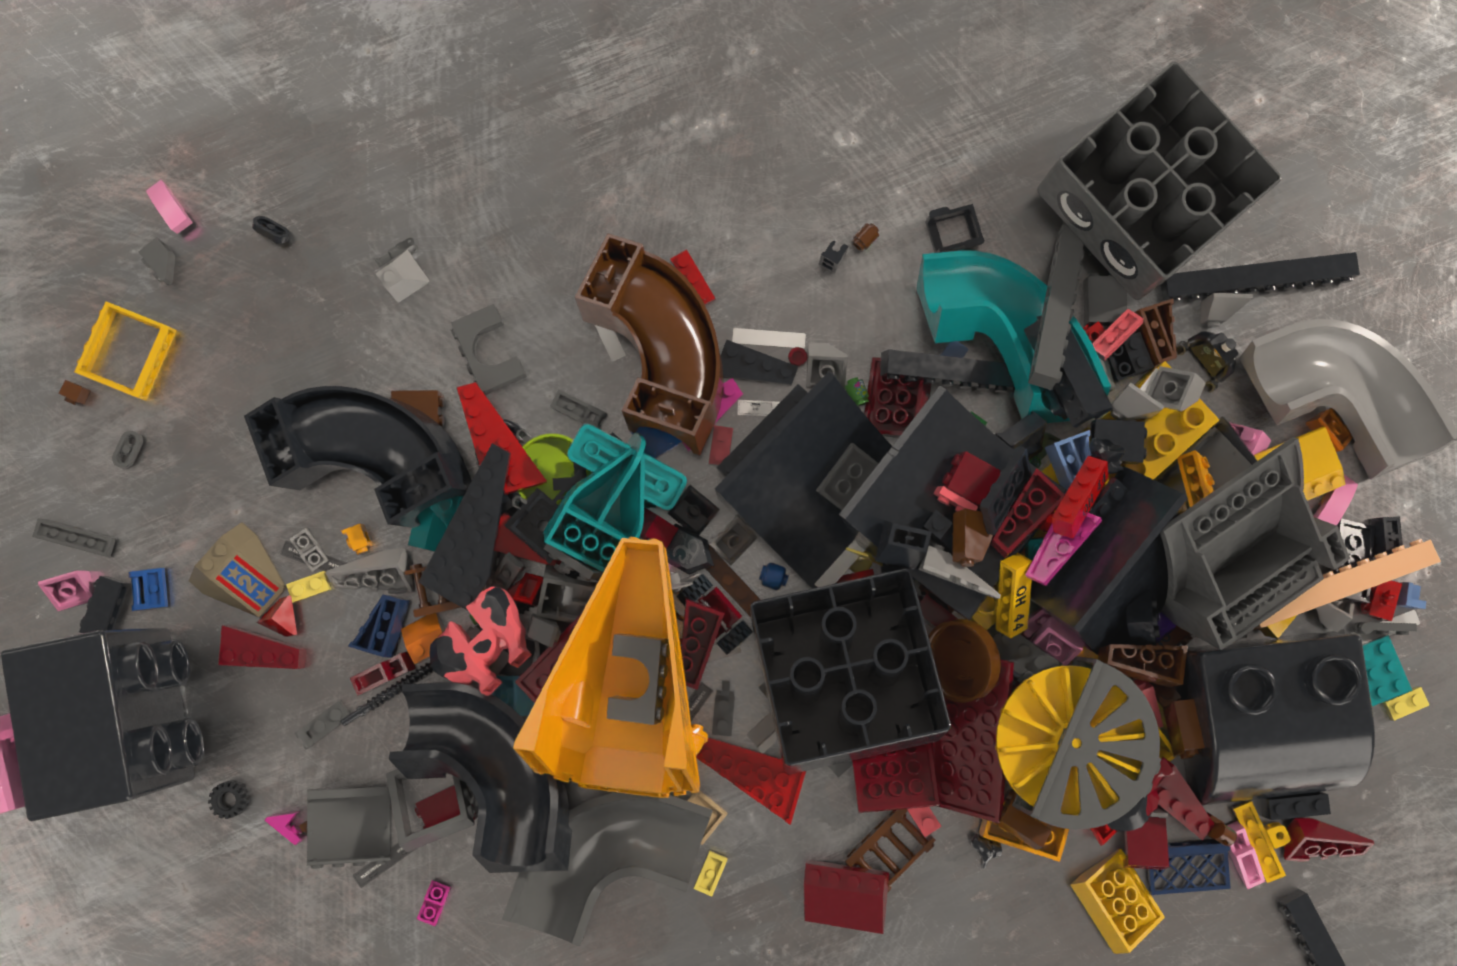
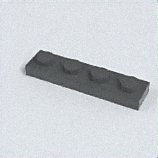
M41 518L37 519L32 535L34 538L105 557H111L116 538Z

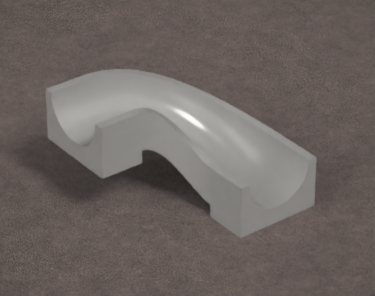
M1334 319L1302 321L1252 340L1239 358L1276 426L1312 412L1319 406H1329L1337 411L1355 440L1352 448L1371 480L1438 453L1457 440L1455 425L1421 373L1389 342L1361 326Z

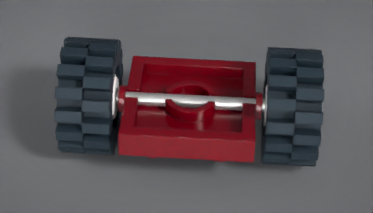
M702 574L692 581V585L686 586L676 597L684 606L687 598L692 601L698 600V603L725 613L716 639L724 632L727 634L716 644L728 655L742 644L753 631L744 620L731 630V626L742 615L717 586L706 596L703 595L713 584Z

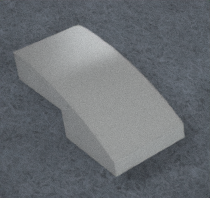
M307 527L289 539L311 571L329 561Z

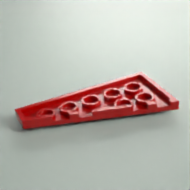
M477 383L457 387L479 466L492 443L511 452L504 495L547 483V480Z
M708 737V741L703 744L696 758L791 825L806 771L787 774L784 771L781 758Z

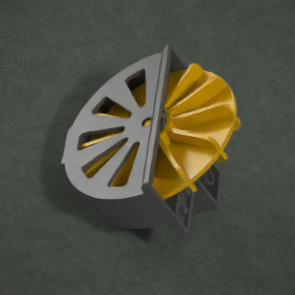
M1076 656L1071 666L1045 669L1022 681L1023 683L1014 690L1004 707L1001 708V715L997 725L995 750H997L998 760L1005 778L1017 793L1012 806L1056 827L1075 830L1090 829L1119 819L1129 812L1142 797L1146 798V795L1151 792L1153 778L1161 767V758H1159L1160 738L1157 721L1150 703L1143 692L1130 678L1119 670L1094 658Z

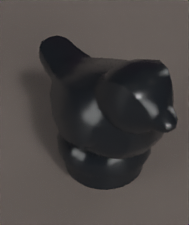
M978 834L971 837L970 843L972 847L977 850L982 858V869H986L987 863L991 858L1002 856L1000 842L979 837Z

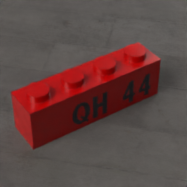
M1087 456L1052 516L1054 533L1074 539L1109 477L1107 461Z

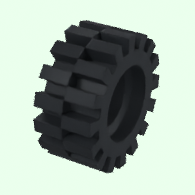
M227 781L217 785V787L212 789L213 792L209 794L211 799L208 800V804L211 803L212 805L209 809L214 810L213 814L215 816L219 815L218 818L229 819L241 814L247 808L246 804L249 803V799H246L249 796V793H245L246 787H241L242 784L240 782L236 783V781ZM226 792H230L235 796L236 801L232 807H226L222 803V796Z

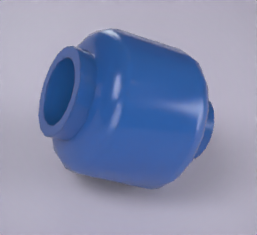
M770 562L767 566L763 565L759 580H761L763 586L779 590L781 586H786L789 575H786V568L784 566Z

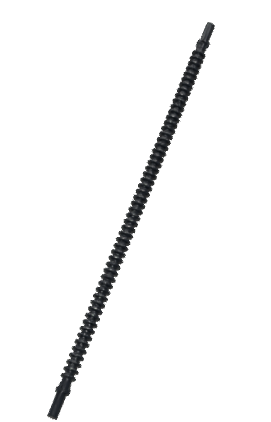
M570 570V573H565V575L577 579L580 573L576 570ZM523 603L521 605L517 604L519 614H525L524 611H529L530 607L534 608V606ZM431 662L429 664L425 663V666H420V670L416 669V672H411L410 676L406 675L405 679L401 678V682L396 681V685L392 684L391 688L387 687L386 691H381V695L377 694L376 698L372 697L371 701L367 700L365 705L358 706L357 710L340 720L342 725L345 727L360 716L364 717L370 710L380 707V703L384 704L385 700L389 701L390 697L394 698V694L399 695V691L402 692L403 684H414L413 682H418L419 678L423 679L424 675L428 676L429 672L433 673Z

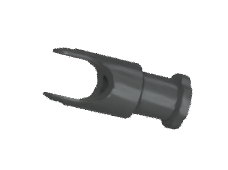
M409 237L388 249L386 254L374 259L378 266L381 267L407 249L411 255L416 253L418 246L414 244V239Z

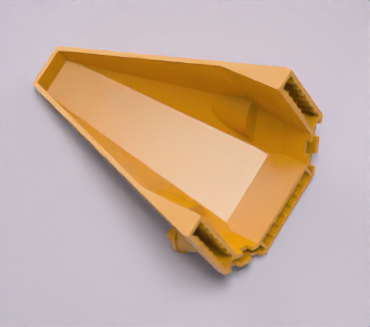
M621 538L519 732L513 749L535 773L541 775L544 773L554 776V779L566 783L569 782L570 778L572 782L578 783V787L657 798H669L670 792H674V796L686 795V791L699 793L700 779L696 755L700 752L703 744L708 741V734L703 731V726L691 725L667 551L663 542L657 539ZM624 633L668 639L670 652L666 659L668 674L664 682L666 696L663 699L664 717L661 723L650 725L607 719L608 697L618 695L640 698L645 694L649 686V673L642 662L634 658L612 656L614 634Z

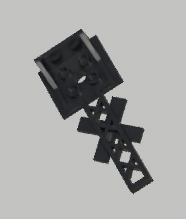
M613 432L610 434V435L614 436L615 438L621 440V439H620L616 434H614ZM573 462V477L553 478V491L561 490L553 500L537 487L527 499V504L523 503L520 507L521 510L518 509L504 525L549 564L553 559L549 557V552L544 550L546 543L544 542L543 531L538 529V523L541 520L549 523L559 506L556 502L563 499L564 496L562 495L565 492L567 494L577 482L587 477L586 470L588 469Z

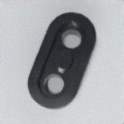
M257 216L253 219L252 228L258 234L263 235L276 244L288 241L289 230L286 227L265 216Z

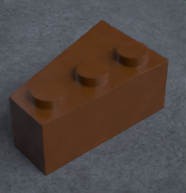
M1173 299L1141 308L1134 312L1144 318L1143 324L1135 332L1141 333L1154 367L1164 361L1168 363L1177 358L1176 336L1173 334V323L1175 322V318L1172 316Z

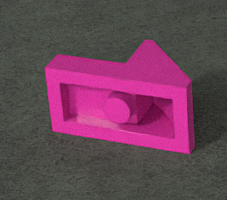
M300 811L273 814L264 820L294 845L301 843L306 837L298 825L291 824Z

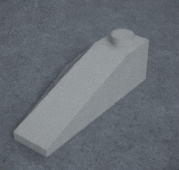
M934 543L932 546H928L927 553L922 558L918 570L995 599H1000L1001 594L971 570L961 566V563L953 562V556L945 552L944 547Z
M404 548L384 550L326 572L332 585L337 588L357 590L359 587L370 588V591L377 592L378 589L388 590V593L391 594L413 592L414 590L413 575H405L404 571L410 570L412 565Z

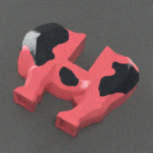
M490 587L482 591L472 603L466 606V609L483 629L474 639L469 637L461 625L450 621L445 631L431 643L429 652L430 662L435 673L453 683L471 685L473 681L478 682L480 692L487 696L492 694L503 683L496 677V673L489 669V666L497 660L503 649H509L508 662L517 668L532 655L526 648V632L520 620L516 604L505 589Z

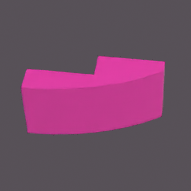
M432 880L417 920L436 926L451 887Z

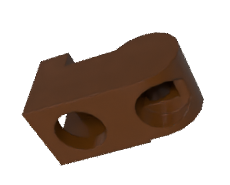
M1207 812L1215 824L1207 836L1225 846L1234 844L1237 839V833L1225 825L1223 821Z

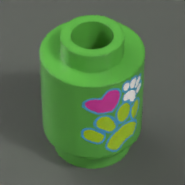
M858 377L848 380L845 389L856 405L861 406L868 403L869 395L863 379L859 380Z

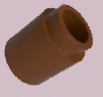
M865 223L853 236L851 243L856 249L863 252L864 249L867 250L879 237V229L873 223Z

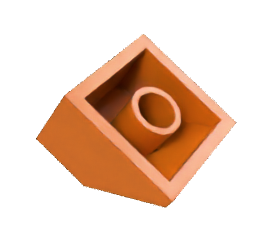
M438 613L426 615L401 629L405 647L414 664H420L430 658L431 643L446 629Z

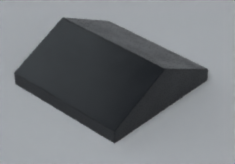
M689 485L677 500L675 506L667 514L684 528L700 535L720 509L692 485Z

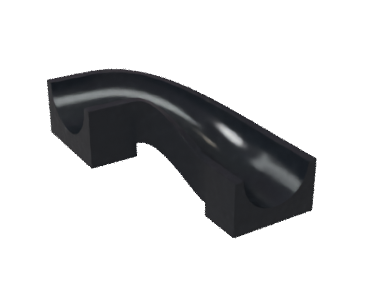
M320 386L294 392L282 399L273 397L244 415L269 486L300 491L332 471L352 469L366 475L378 485L374 491L387 525L410 528L421 525L417 516L423 510L443 500L464 496L472 482L464 460L448 433L422 411L391 397L358 388Z
M449 682L403 684L402 693L406 698L409 709V735L403 751L390 752L389 760L407 779L446 778L447 773L459 778L470 787L478 804V820L472 856L489 873L568 871L572 829L569 827V804L566 788L563 781L554 779V776L544 773L541 775L535 773L513 749L514 742L525 720L501 699L492 694L489 696L484 695L478 688L470 685Z

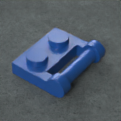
M165 568L128 572L132 584V611L168 607ZM139 577H143L144 604H142Z

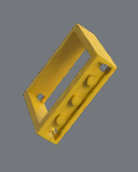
M106 301L102 310L99 311L97 322L92 326L91 335L84 344V351L81 358L76 362L78 364L74 372L146 401L177 330ZM117 313L159 329V333L134 389L91 373Z

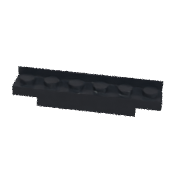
M1037 316L1038 320L1024 329L1033 350H1035L1041 316ZM1070 329L1068 336H1066L1068 345L1065 352L1063 351L1065 361L1063 366L1060 367L1062 377L1059 384L1055 383L1054 389L1072 426L1077 428L1092 418L1098 419L1114 408L1074 332Z

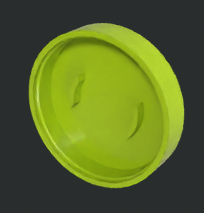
M543 434L523 445L524 450L547 480V483L518 491L522 498L527 500L537 487L552 500L558 495L561 490L553 491V478L574 476L573 461L567 455L568 448L573 439L561 434ZM586 470L587 476L591 474L590 470ZM563 499L558 500L556 504L560 505Z

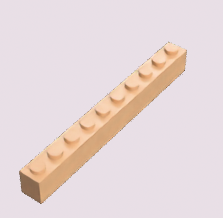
M1418 539L1409 543L1411 547L1405 548L1402 545L1392 549V554L1387 555L1386 552L1374 556L1375 560L1369 561L1367 558L1356 562L1358 565L1352 568L1350 564L1339 568L1340 573L1328 572L1323 574L1324 579L1253 630L1266 627L1441 562L1431 540L1423 542L1422 539Z

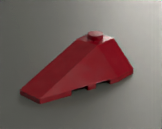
M1294 818L1286 828L1291 840L1284 846V859L1287 861L1306 862L1310 860V857H1320L1321 860L1328 859V856L1337 854L1341 858L1365 855L1375 843L1371 839L1313 818Z

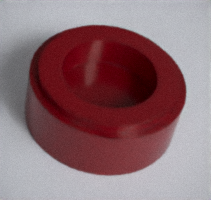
M801 347L791 349L788 354L789 363L798 367L803 366L807 361V352Z

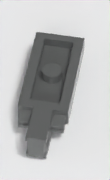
M722 680V691L717 690L712 735L732 736L735 696L734 692L730 691V681Z

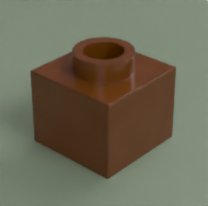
M65 380L58 394L65 397L64 401L76 405L77 402L85 404L91 390Z

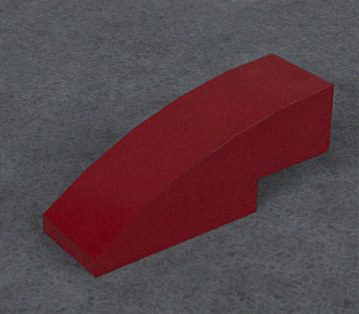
M408 651L351 677L350 680L357 696L415 670L416 667Z

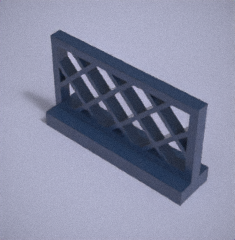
M1214 839L1168 842L1169 866L1176 872L1167 880L1161 875L1165 869L1159 871L1148 869L1150 894L1161 895L1231 889L1228 861L1230 846H1225ZM1215 854H1222V861L1218 866L1210 861ZM1201 855L1205 860L1197 868L1191 861L1195 856ZM1176 857H1181L1185 862L1177 870L1171 865V862ZM1208 862L1215 867V870L1209 877L1201 872ZM1188 864L1195 869L1189 879L1181 873ZM1218 872L1224 875V884H1215L1212 881ZM1200 873L1206 880L1202 885L1196 886L1192 881ZM1179 875L1187 880L1182 887H1175L1172 884ZM1159 877H1162L1167 883L1162 889H1155L1154 882Z

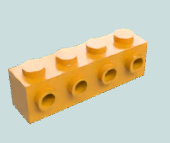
M1196 450L1177 458L1190 507L1213 492L1212 485H1214L1213 477L1208 473L1207 468L1210 465L1207 458L1202 457Z

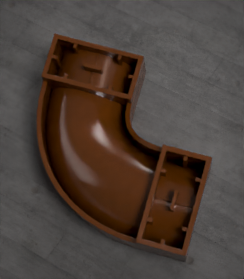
M607 233L574 298L583 321L624 335L636 348L641 358V378H637L622 409L628 430L636 433L639 427H651L664 431L684 442L691 449L692 453L700 456L715 424L723 395L722 361L711 317L695 288L673 265L659 256L645 251L641 243Z

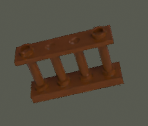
M422 563L411 565L410 570L404 571L405 575L414 573L420 600L419 608L413 610L414 617L462 608L439 594L437 604L431 605L428 602L425 586L418 583L422 576V571H425L427 566L422 567Z
M907 809L892 810L844 857L845 862L850 867L858 865L860 868L872 869L863 860V855L868 850L872 851L892 872L889 875L888 892L892 888L891 885L924 852L927 853L934 847V842L936 841L931 834L925 838L906 818L907 815L905 813L908 811ZM896 822L898 824L901 823L920 843L913 852L892 832L893 829L891 827ZM882 836L884 838L887 837L906 857L899 866L878 846L877 841Z

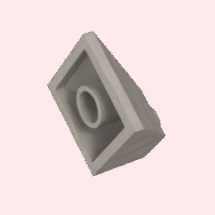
M408 249L375 270L377 277L398 303L430 282Z
M1213 293L1201 301V324H1207L1208 327H1219L1220 324L1227 321L1253 299V294Z
M808 343L806 387L813 388L828 372H831L845 389L848 355L828 343Z
M1160 366L1148 395L1165 406L1164 408L1183 411L1199 400L1205 382L1196 373Z
M1130 382L1112 402L1114 409L1110 411V415L1116 420L1122 421L1146 419L1155 416L1165 406Z
M1339 599L1317 607L1320 623L1338 633L1352 620L1355 601Z

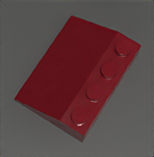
M872 357L867 391L869 402L865 405L864 414L883 436L899 438L929 400L932 384H924L922 380L905 382L904 378L887 380L886 376H880L881 358Z
M810 860L806 863L804 877L805 921L884 934L889 872Z

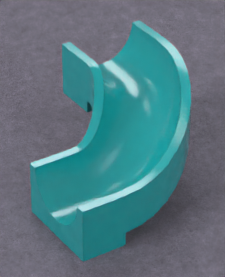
M951 251L922 254L916 289L934 342L973 340L975 331L985 333L996 344L1007 365L1015 386L1013 397L1021 419L1030 415L1033 410L1047 423L1070 421L1069 418L1064 420L1051 412L1049 408L1051 404L1043 393L1045 390L1043 387L1028 383L1034 350L1024 329L1038 320L1037 316L1042 315L1047 285L1020 265L1004 257L987 252ZM1073 315L1069 321L1071 329L1108 397L1111 384L1093 344Z

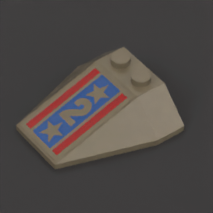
M243 522L216 541L194 566L189 582L204 595L259 618L287 589L260 539Z

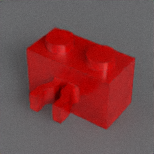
M1390 580L1371 587L1370 603H1361L1360 608L1362 610L1360 614L1381 621H1392L1402 583Z

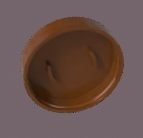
M955 619L936 626L929 633L928 637L944 697L954 702L966 703L989 694L995 687L1000 674V655L992 636L981 625L967 619Z

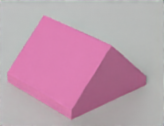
M77 570L38 582L39 587L57 611L87 603L94 592L90 571Z

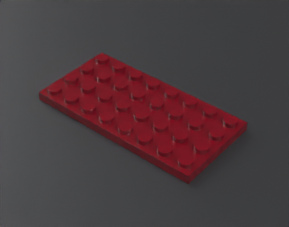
M1000 660L998 681L993 690L986 696L966 703L954 702L944 697L951 728L939 741L931 743L940 803L937 807L1000 823L1004 802L1005 776L998 760L997 750H995L996 732L1001 708L1004 707L1012 694L1014 662Z

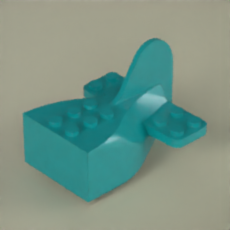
M583 424L570 444L567 455L571 461L593 473L577 482L564 496L543 531L544 542L604 572L621 538L640 537L644 522V499L662 509L670 510L675 506L684 490L687 479L683 473L644 453L646 441L642 434L634 433L628 442L625 443L591 424Z

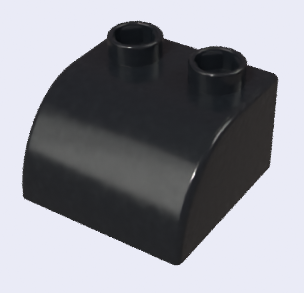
M1308 633L1282 636L1278 639L1265 638L1239 641L1222 650L1212 645L1188 647L1183 685L1174 688L1181 696L1180 700L1194 699L1205 748L1200 750L1198 755H1193V758L1184 760L1188 785L1202 806L1349 789L1357 786L1366 777L1374 755L1375 726L1360 636L1356 634Z

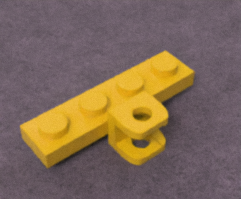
M1251 800L1232 807L1237 821L1246 830L1250 845L1255 849L1265 881L1269 883L1286 876L1274 850L1286 845L1291 840L1285 826L1279 822L1263 825Z

